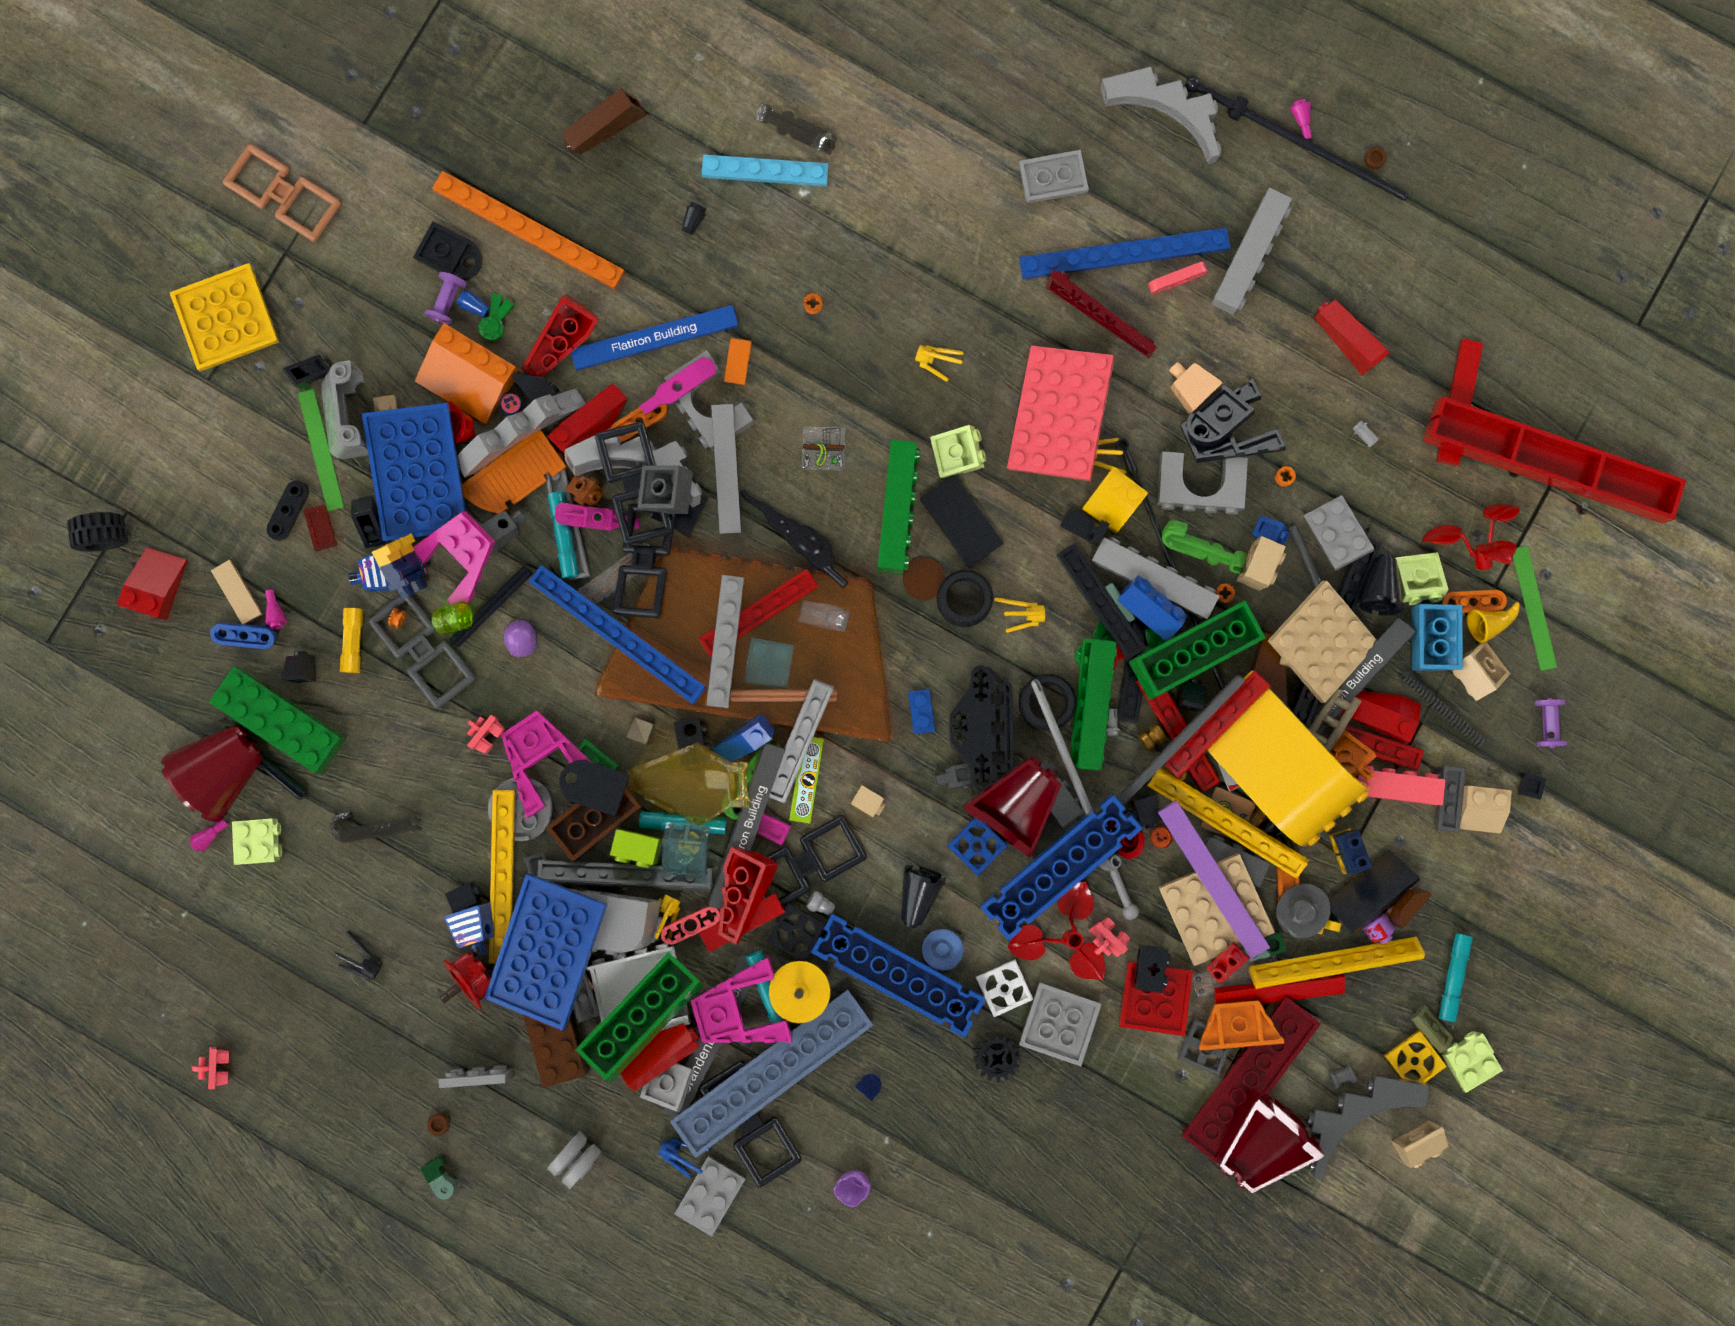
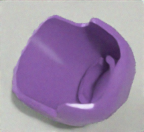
M517 620L508 624L504 631V643L511 655L518 658L533 654L537 648L536 632L530 623L524 620Z
M859 1170L847 1171L838 1179L834 1187V1195L843 1204L849 1207H857L870 1193V1180L865 1173Z

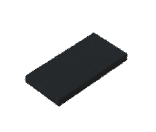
M955 475L920 499L922 505L968 568H971L1004 544Z
M1390 850L1372 863L1373 868L1361 872L1329 899L1330 913L1354 936L1420 881L1419 876Z

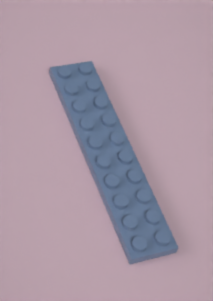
M847 989L831 1001L817 1018L802 1023L792 1030L793 1041L791 1043L776 1042L672 1119L670 1123L696 1158L871 1028L873 1024Z

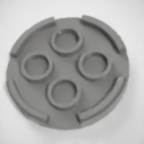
M514 778L504 781L495 789L516 790L515 841H528L538 837L546 830L553 817L554 806L549 791L543 784L532 778L530 780L547 807L530 818L525 816V809L520 800L519 789ZM491 795L490 800H489V803H488V816H489V819L491 820V823H492V795Z

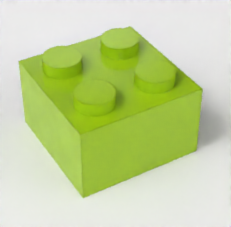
M616 829L610 855L615 856V861L630 863L633 860L637 861V866L649 868L651 865L658 864L664 839L624 829Z

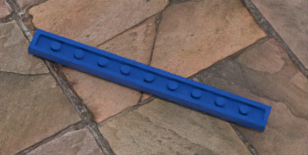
M1227 228L1023 256L1019 258L1022 280L1050 276L1054 269L1058 272L1073 273L1228 251L1230 243Z
M540 565L529 580V583L693 705H695L707 687L544 566Z

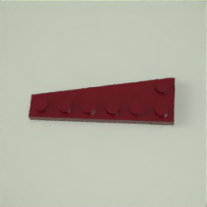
M1053 270L1049 276L1046 289L1147 358L1151 357L1157 348L1152 339L1142 336L1133 326L1126 324L1118 316L1069 280L1070 277L1065 272Z

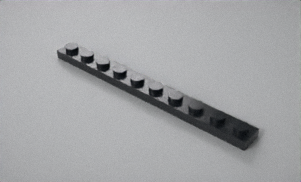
M1369 537L1368 539L1373 545L1374 551L1348 564L1337 591L1353 612H1355L1381 546L1380 543ZM1303 682L1300 684L1290 710L1308 729L1319 700Z

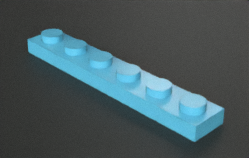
M703 155L702 178L827 187L828 163Z

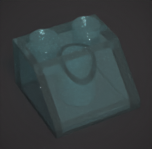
M751 637L744 682L787 690L795 646Z

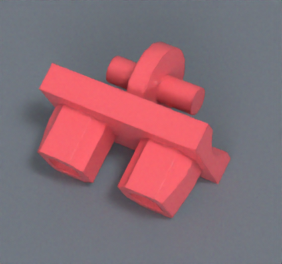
M490 715L486 721L481 716L476 722L469 720L467 723L471 726V729L467 734L471 737L474 734L475 736L467 746L472 750L488 754L493 744L486 740V737L489 733H492L495 737L500 738L501 734L506 730L499 722L500 719Z
M1109 917L1096 923L1088 931L1095 936L1092 942L1098 946L1094 951L1097 955L1103 951L1107 956L1113 953L1118 957L1128 950L1126 946L1130 937L1122 931L1115 937L1110 932L1115 924Z
M216 1046L209 1047V1065H205L206 1057H199V1065L192 1066V1071L198 1072L199 1080L205 1079V1071H209L208 1089H215V1086L228 1084V1071H216V1064L229 1063V1051L217 1049Z

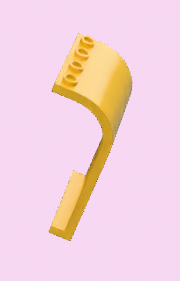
M1253 670L1244 677L1245 680L1253 672ZM1270 688L1208 750L1264 814L1286 836L1300 846H1313L1320 839L1319 834L1324 830L1326 832L1330 831L1336 825L1334 821L1337 818L1347 816L1353 810L1351 806L1355 802L1361 803L1369 796L1367 792L1370 790V787L1365 782L1359 781L1344 768Z

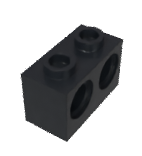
M697 717L673 722L681 764L687 765L709 760L708 755H711V748L709 742L705 743L704 734H707L705 721L701 722V718ZM694 724L696 726L697 732L694 736L686 734L688 725ZM698 745L701 748V754L694 758L690 755V749L692 746Z

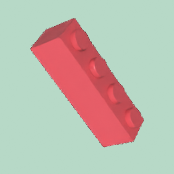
M1366 766L1368 770L1374 773L1371 780L1368 781L1360 774L1355 776L1359 781L1365 782L1370 787V790L1367 792L1369 794L1368 797L1443 805L1445 779H1438L1437 774L1425 773V777L1417 776V772L1404 771L1403 774L1395 773L1396 769L1382 768V772L1374 771L1372 766Z

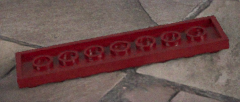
M1288 997L1279 1002L1269 1016L1277 1032L1284 1039V1043L1246 1047L1181 1133L1183 1138L1215 1163H1218L1227 1151L1256 1097L1260 1093L1266 1096L1271 1092L1321 1025L1318 1020Z

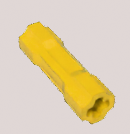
M360 608L343 609L344 630L342 654L340 657V672L360 673V640L364 612Z

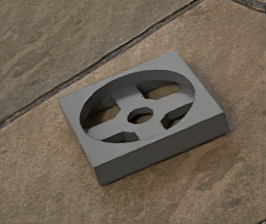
M1193 1018L1177 1059L1219 1077L1230 1048H1224V1050L1212 1049L1208 1052L1199 1050L1198 1047L1201 1040L1194 1038L1193 1034L1195 1031L1205 1028L1207 1024ZM1189 1045L1197 1048L1199 1051L1196 1062L1188 1054L1187 1049ZM1211 1055L1221 1058L1213 1065L1204 1066L1207 1058Z

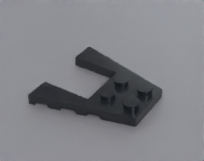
M1253 379L1249 380L1248 384L1242 388L1238 387L1233 391L1247 404L1261 400V394ZM1187 421L1181 424V430L1196 463L1286 450L1285 443L1278 429L1238 444L1231 434L1217 445L1201 446L1193 442L1188 436ZM1204 429L1195 431V434L1198 436L1206 433Z

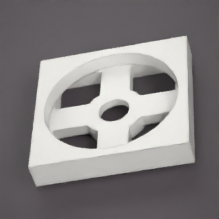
M1015 959L976 976L993 1017L1033 1000ZM1002 970H1012L1018 977L1011 981L1005 980ZM994 974L997 985L995 988L987 991L986 982L989 976ZM1003 984H1007L1009 990L1005 993L1000 990ZM1023 986L1022 995L1015 1002L1012 995L1013 989ZM998 996L1004 997L1008 1006H997L992 1003L991 999Z

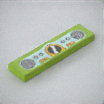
M812 738L797 773L790 821L811 824L824 743L823 738Z

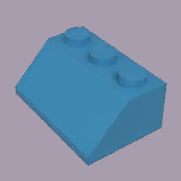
M1418 604L1411 607V628L1416 631L1411 637L1412 671L1463 670L1462 605Z

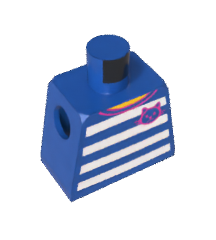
M373 554L358 560L359 571L348 573L351 585L362 583L363 589L368 592L390 591L389 583L386 581Z
M490 902L444 916L458 948L470 945L474 957L486 954L483 941L494 938Z

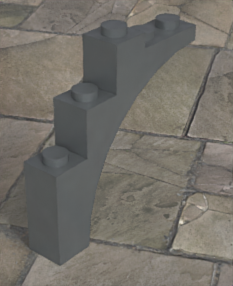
M1372 1073L1371 1079L1368 1078L1366 1091L1369 1092V1095L1342 1090V1095H1338L1337 1098L1339 1112L1313 1107L1312 1112H1308L1307 1125L1310 1126L1309 1129L1312 1132L1318 1133L1314 1137L1324 1153L1321 1159L1309 1164V1171H1312L1313 1177L1318 1179L1324 1178L1327 1163L1336 1145L1360 1121L1375 1113L1391 1108H1426L1429 1086L1422 1082Z

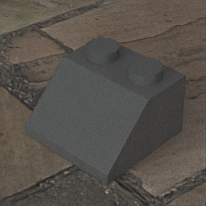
M680 465L642 466L637 508L667 514H688L693 472Z

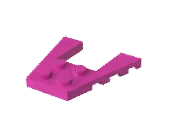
M466 511L458 514L413 547L416 555L422 560L424 567L442 544L468 571V574L447 600L461 615L466 614L469 610L467 607L469 602L473 600L475 587L482 577V569L487 564L495 544L493 538Z
M535 711L501 734L508 760L511 762L514 780H516L519 789L520 800L525 809L526 818L532 817L547 807L527 775V769L559 748L569 763L577 760L592 762L539 711Z
M770 957L762 959L691 1000L702 1043H791L793 1041L787 1020L745 1030L734 992L735 989L773 980L775 975Z

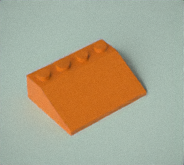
M443 323L429 347L415 382L445 401L453 402L460 410L487 426L499 407L502 397L508 393L515 382L512 375L520 374V372L511 363Z

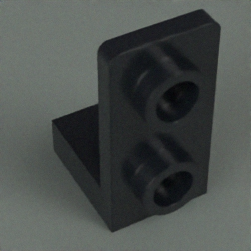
M1069 508L1060 527L1098 546L1110 523L1104 520L1099 523Z

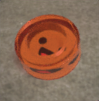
M1155 828L1150 834V842L1156 848H1167L1172 842V834L1167 828Z

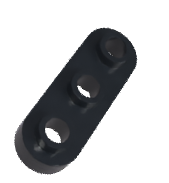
M292 481L286 486L266 528L270 538L276 541H283L289 536L309 495V489L304 483ZM298 488L299 492L294 495L293 490ZM289 507V512L284 514V508ZM279 526V532L275 533L274 528Z

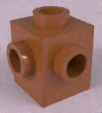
M582 474L574 476L566 487V490L575 496L573 500L581 506L587 504L590 507H594L605 492L598 486L600 482L591 475L588 478Z

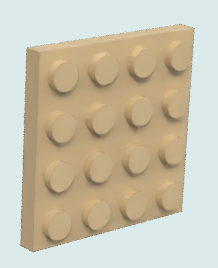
M1322 581L1268 640L1320 703H1325L1365 659L1368 650L1377 641L1328 581Z
M1237 853L1216 862L1263 937L1275 933L1240 854ZM1196 871L1159 886V890L1194 966L1217 957L1233 942L1239 948L1243 946Z

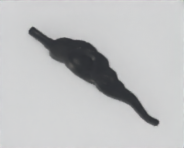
M741 490L740 494L742 497L761 510L770 526L776 532L783 535L794 550L807 558L814 569L829 575L842 588L848 585L849 582L832 566L835 557L832 553V545L825 537L809 526L800 525L797 521L777 513L771 506L752 498L745 490Z

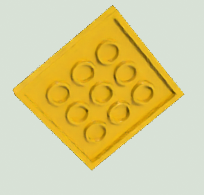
M250 263L169 292L196 368L200 372L279 343Z

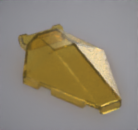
M698 742L628 770L630 790L644 795L645 800L671 813L677 812L686 817V821L698 827L703 826L730 807H749L751 805L747 793L746 771H748V763L730 762Z

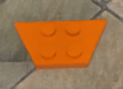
M1259 1001L1214 1004L1198 1048L1199 1050L1283 1044L1284 1039L1277 1032L1273 1022L1267 1016Z

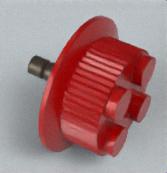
M471 952L463 954L453 963L446 959L443 960L446 969L456 984L448 989L446 993L440 995V1000L446 1003L450 998L462 991L471 1003L480 1010L482 1008L480 1000L485 997L491 977L486 976L484 973L486 969L479 960L477 961Z

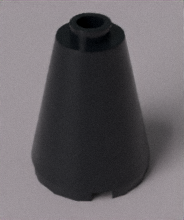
M1381 554L1374 561L1359 601V608L1370 614L1374 610L1379 611L1381 616L1396 615L1401 613L1404 606L1398 564L1392 555Z
M907 865L903 871L901 920L904 921V925L917 928V926L923 924L945 884L946 877L941 878V873L925 867H919V870H914V865Z

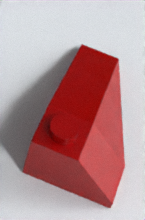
M567 294L562 296L521 369L531 376H545L589 338L599 318L585 305Z
M612 383L564 420L548 435L549 439L565 455V449L595 436L598 432L610 429L624 407L627 397Z
M1361 691L1356 698L1361 703L1351 720L1401 743L1411 742L1419 724L1421 704L1402 695Z

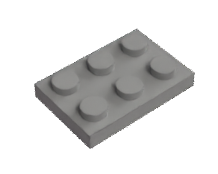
M1081 150L1021 160L1018 163L1026 204L1088 193L1089 191Z
M1342 495L1304 515L1306 523L1335 571L1374 551L1373 545Z
M507 1065L494 1066L493 1069L485 1070V1067H474L467 1072H464L463 1068L451 1069L450 1072H446L439 1079V1088L506 1083L514 1077L513 1068L507 1069Z
M708 1155L701 1167L703 1173L697 1174L677 1208L675 1215L712 1237L746 1177Z

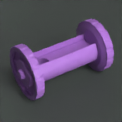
M440 272L438 277L444 281L434 309L426 310L425 315L437 322L451 325L453 320L448 317L449 310L458 287L465 288L467 282L455 275Z
M1548 698L1547 700L1535 701L1536 706H1542L1544 741L1537 742V747L1555 748V746H1567V741L1560 740L1559 706L1565 705V700ZM1550 732L1555 734L1553 739L1549 738Z

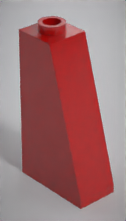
M1336 299L1330 304L1326 301L1317 309L1319 313L1314 317L1315 320L1362 376L1390 353Z
M682 1023L660 1031L621 1072L626 1085L635 1092L700 1048L697 1042L699 1036L694 1028L691 1027L689 1029Z

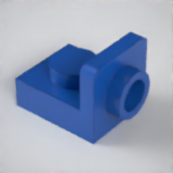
M1260 516L1252 533L1254 538L1258 539L1263 536L1281 545L1282 543L1285 544L1289 535L1284 523Z

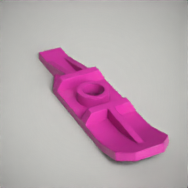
M705 357L693 362L661 384L655 395L640 405V408L647 415L661 405L674 403L692 389L713 377L716 371L715 365L709 358ZM676 384L682 385L680 391L674 390Z
M563 502L555 507V519L562 525L608 531L619 527L616 513L613 509L573 505ZM594 515H601V521H595ZM635 518V529H639L640 518Z

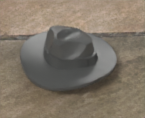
M1311 884L1293 886L1281 896L1277 904V921L1280 927L1291 936L1298 938L1311 937L1319 933L1328 922L1330 917L1329 899L1324 891L1317 886Z

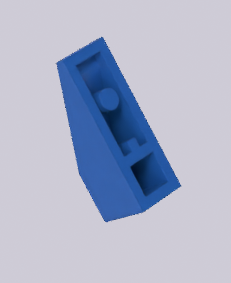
M761 713L710 750L724 766L755 751L770 741L775 729Z

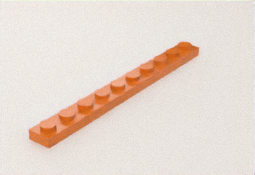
M444 171L441 172L432 187V190L613 290L616 289L625 274L622 268Z

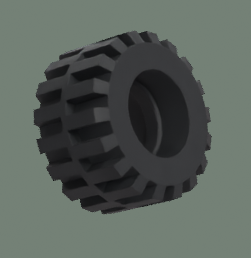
M114 512L87 513L75 516L67 521L71 549L84 552L104 551L119 548L128 543L125 518L121 514Z

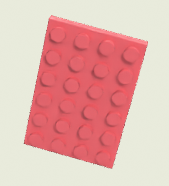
M1031 346L1007 465L1008 470L1091 481L1114 365V355Z

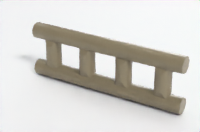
M1339 688L1325 702L1309 728V731L1329 752L1333 749L1361 703L1355 697L1351 703L1340 698L1342 690ZM1334 704L1346 710L1340 721L1328 715ZM1323 722L1335 728L1328 739L1317 734Z

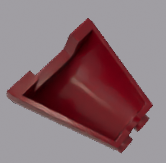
M236 724L167 753L161 760V763L165 766L162 769L163 776L172 792L192 812L194 810L201 812V817L206 820L219 822L224 818L264 758L260 753V748L255 743L248 742L246 738L248 733L243 726Z
M1034 756L1026 759L963 805L965 811L980 822L981 820L1029 858L1035 850L1062 785L1056 779L1058 775L1050 768H1047L1046 771L1041 768L1042 763Z
M1260 1093L1254 1100L1223 1156L1219 1168L1226 1175L1236 1176V1183L1241 1188H1246L1253 1193L1321 1159L1324 1153L1315 1137H1309L1305 1124L1287 1106L1269 1094L1265 1096L1263 1093Z

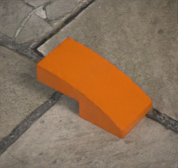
M731 338L724 382L746 384L752 341Z

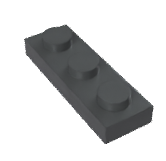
M1442 766L1440 779H1445L1443 805H1438L1435 830L1459 833L1466 768Z

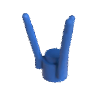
M674 1137L671 1141L665 1139L658 1152V1155L662 1156L663 1160L670 1163L688 1178L691 1177V1174L675 1162V1160L699 1174L703 1173L700 1168L678 1156L680 1148L677 1146L687 1147L684 1141Z

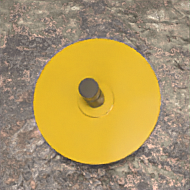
M794 961L782 966L774 974L775 978L771 980L769 986V998L772 1007L779 1016L790 1022L805 1023L814 1020L822 1014L829 1002L830 986L826 975L820 968L809 962Z

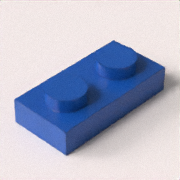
M929 689L908 692L913 733L935 732Z

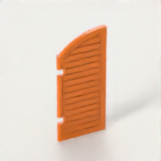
M539 430L516 444L462 484L463 495L468 501L479 508L497 513L498 515L502 511L509 509L506 504L511 500L515 505L547 482L544 475L550 473L554 477L567 466L543 431Z

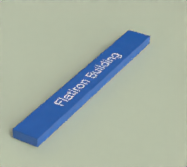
M733 305L580 346L572 351L571 355L575 370L579 371L739 326Z

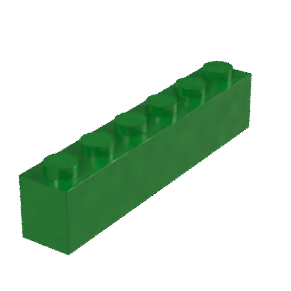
M1083 638L1076 696L1077 705L1074 714L1070 756L1075 768L1101 771L1104 763L1103 752L1104 744L1107 740L1106 726L1109 720V701L1112 697L1114 658L1117 654L1116 642Z

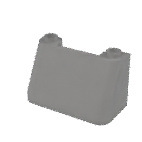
M350 360L335 363L321 383L328 446L330 453L338 459L368 456L367 443L362 440L359 430L349 425L346 396L356 395V387L360 383H365L364 372Z

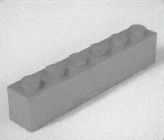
M1269 187L1211 302L1212 305L1234 315L1237 309L1241 311L1246 302V298L1243 297L1246 291L1250 292L1256 281L1253 277L1255 273H1260L1265 263L1262 261L1264 254L1269 255L1274 243H1271L1273 236L1277 237L1283 227L1280 222L1283 217L1287 218L1292 209L1289 206L1292 198Z
M1113 537L1103 538L1092 559V563L1129 582L1139 575L1143 579L1148 580L1151 586L1158 592L1165 594L1174 605L1205 621L1208 619L1220 597L1216 595L1217 591L1206 585L1203 588L1196 584L1197 580L1189 576L1183 578L1177 575L1178 571L1170 566L1164 568L1158 565V560L1147 556V558L1140 556V551L1128 546L1126 549L1120 546L1121 542Z
M722 575L707 706L729 707L744 578Z

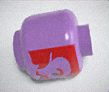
M1382 912L1366 925L1363 930L1372 942L1384 944L1393 938L1392 933L1395 930V926L1387 914Z

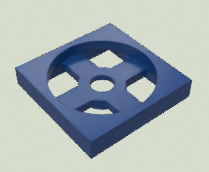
M975 817L947 845L977 876L1008 846L982 820L980 822ZM972 827H982L986 831L980 837H974L968 830ZM992 836L996 842L994 854L986 848V843ZM961 837L969 843V848L963 855L959 852L958 846ZM976 841H979L982 845L979 850L973 847ZM975 854H980L986 862L983 864H972L969 860Z

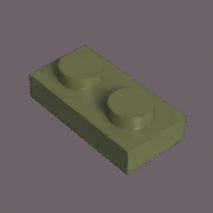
M1426 1005L1419 1007L1412 1018L1416 1027L1424 1033L1430 1043L1440 1053L1446 1051L1453 1037Z

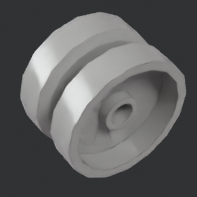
M580 1131L547 1168L554 1176H558L565 1167L568 1168V1172L561 1181L568 1189H571L579 1179L581 1180L594 1165L593 1162L602 1152L600 1148L592 1144L582 1153L580 1150L587 1143L588 1138Z

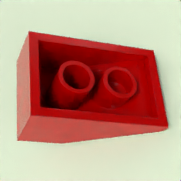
M146 547L124 583L117 605L167 621L188 560Z

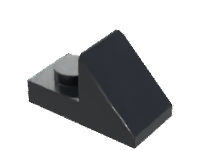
M320 354L283 368V371L293 385L305 391L309 389L312 382L324 378L330 370Z

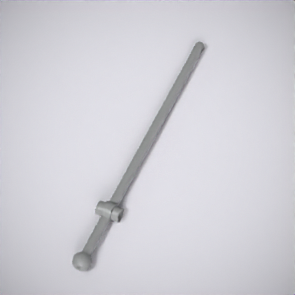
M1037 679L1032 680L1031 685L1086 815L1092 810L1091 804L1041 684ZM1112 854L1099 866L1105 871L1110 872L1124 906L1122 914L1125 919L1132 920L1138 917L1139 909L1135 904L1131 903L1118 872V868L1122 863L1121 858Z

